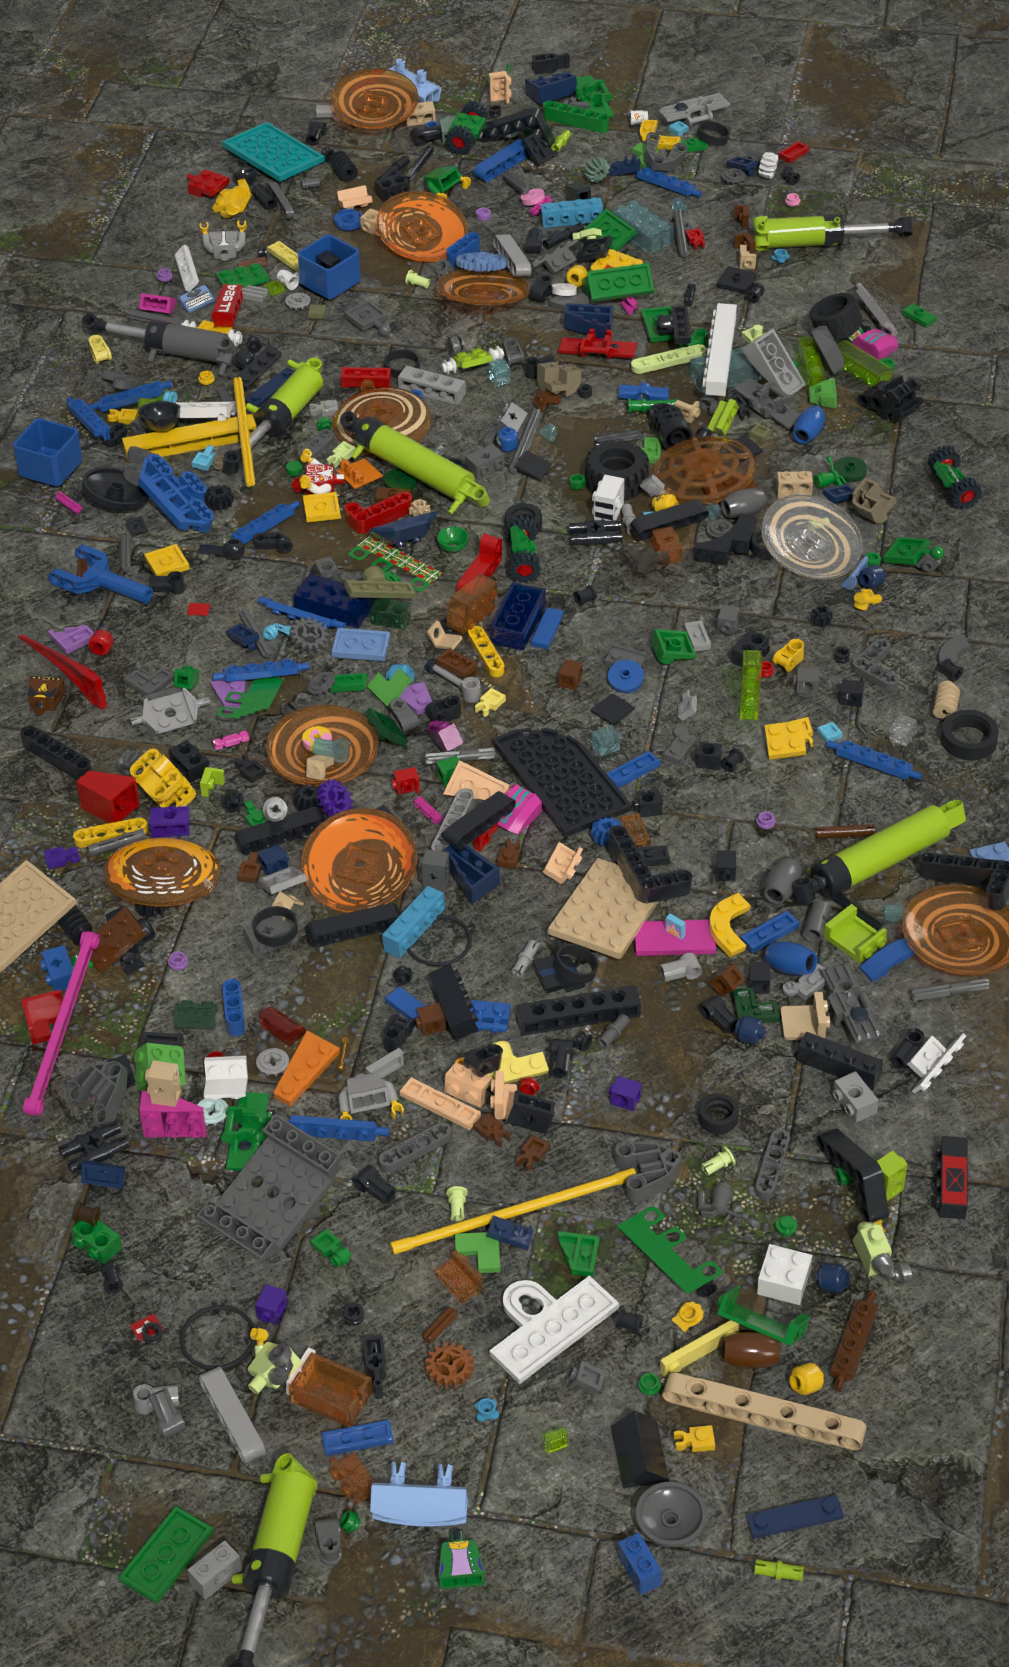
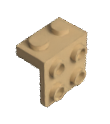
M814 992L813 1005L781 1007L784 1039L802 1040L806 1031L825 1038L826 1028H830V1017L826 1016L825 1013L828 1011L827 1000H823L822 992Z

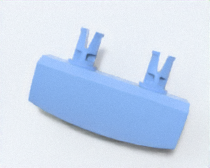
M401 58L396 60L395 66L383 73L384 76L401 79L382 78V82L384 85L393 86L406 92L413 103L438 102L441 94L440 86L426 80V71L423 72L424 70L421 69L417 71V74L405 69V60L402 61ZM391 90L392 92H394V93L400 95L401 97H403L400 93H398V92H396V91H394V90Z
M396 1462L391 1463L390 1483H372L370 1512H372L373 1519L409 1526H448L466 1523L467 1487L451 1486L452 1465L448 1464L445 1476L443 1475L442 1464L438 1465L437 1485L404 1484L406 1467L404 1462H401L399 1473H397Z

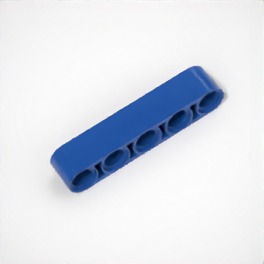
M522 140L515 141L476 165L473 171L474 176L489 182L528 158L530 155L521 142Z

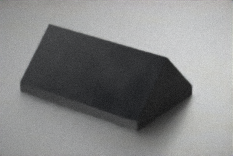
M634 1410L613 1424L611 1430L623 1488L669 1482L657 1420Z

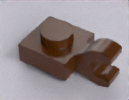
M251 851L248 862L242 861L237 875L238 881L258 882L262 870L258 859L259 852Z

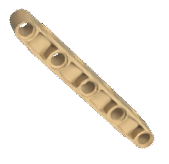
M680 1373L669 1374L662 1394L666 1401L673 1404L850 1450L861 1449L867 1428L866 1424L858 1419Z

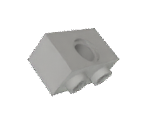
M857 1072L834 1081L833 1097L837 1102L841 1103L846 1114L849 1117L851 1116L855 1123L877 1114L879 1100Z
M223 1541L187 1570L189 1582L201 1597L206 1600L230 1581L233 1574H238L242 1571L240 1556L226 1541Z

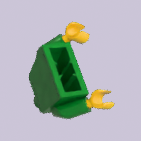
M457 166L439 167L424 176V182L428 190L435 197H438V200L445 201L446 203L447 195L441 192L446 191L459 181H462L461 187L467 189L471 184V179L463 177L458 172Z

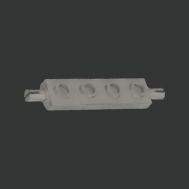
M857 283L856 292L860 296L858 299L863 304H866L865 308L870 313H873L871 316L877 322H880L878 325L882 330L885 331L887 329L891 335L896 336L898 331L870 293L867 292L866 288L861 283Z

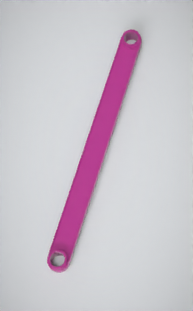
M82 932L80 939L81 949L32 1093L24 1101L23 1113L27 1115L41 1116L43 1112V1097L93 949L97 950L100 935L95 932Z

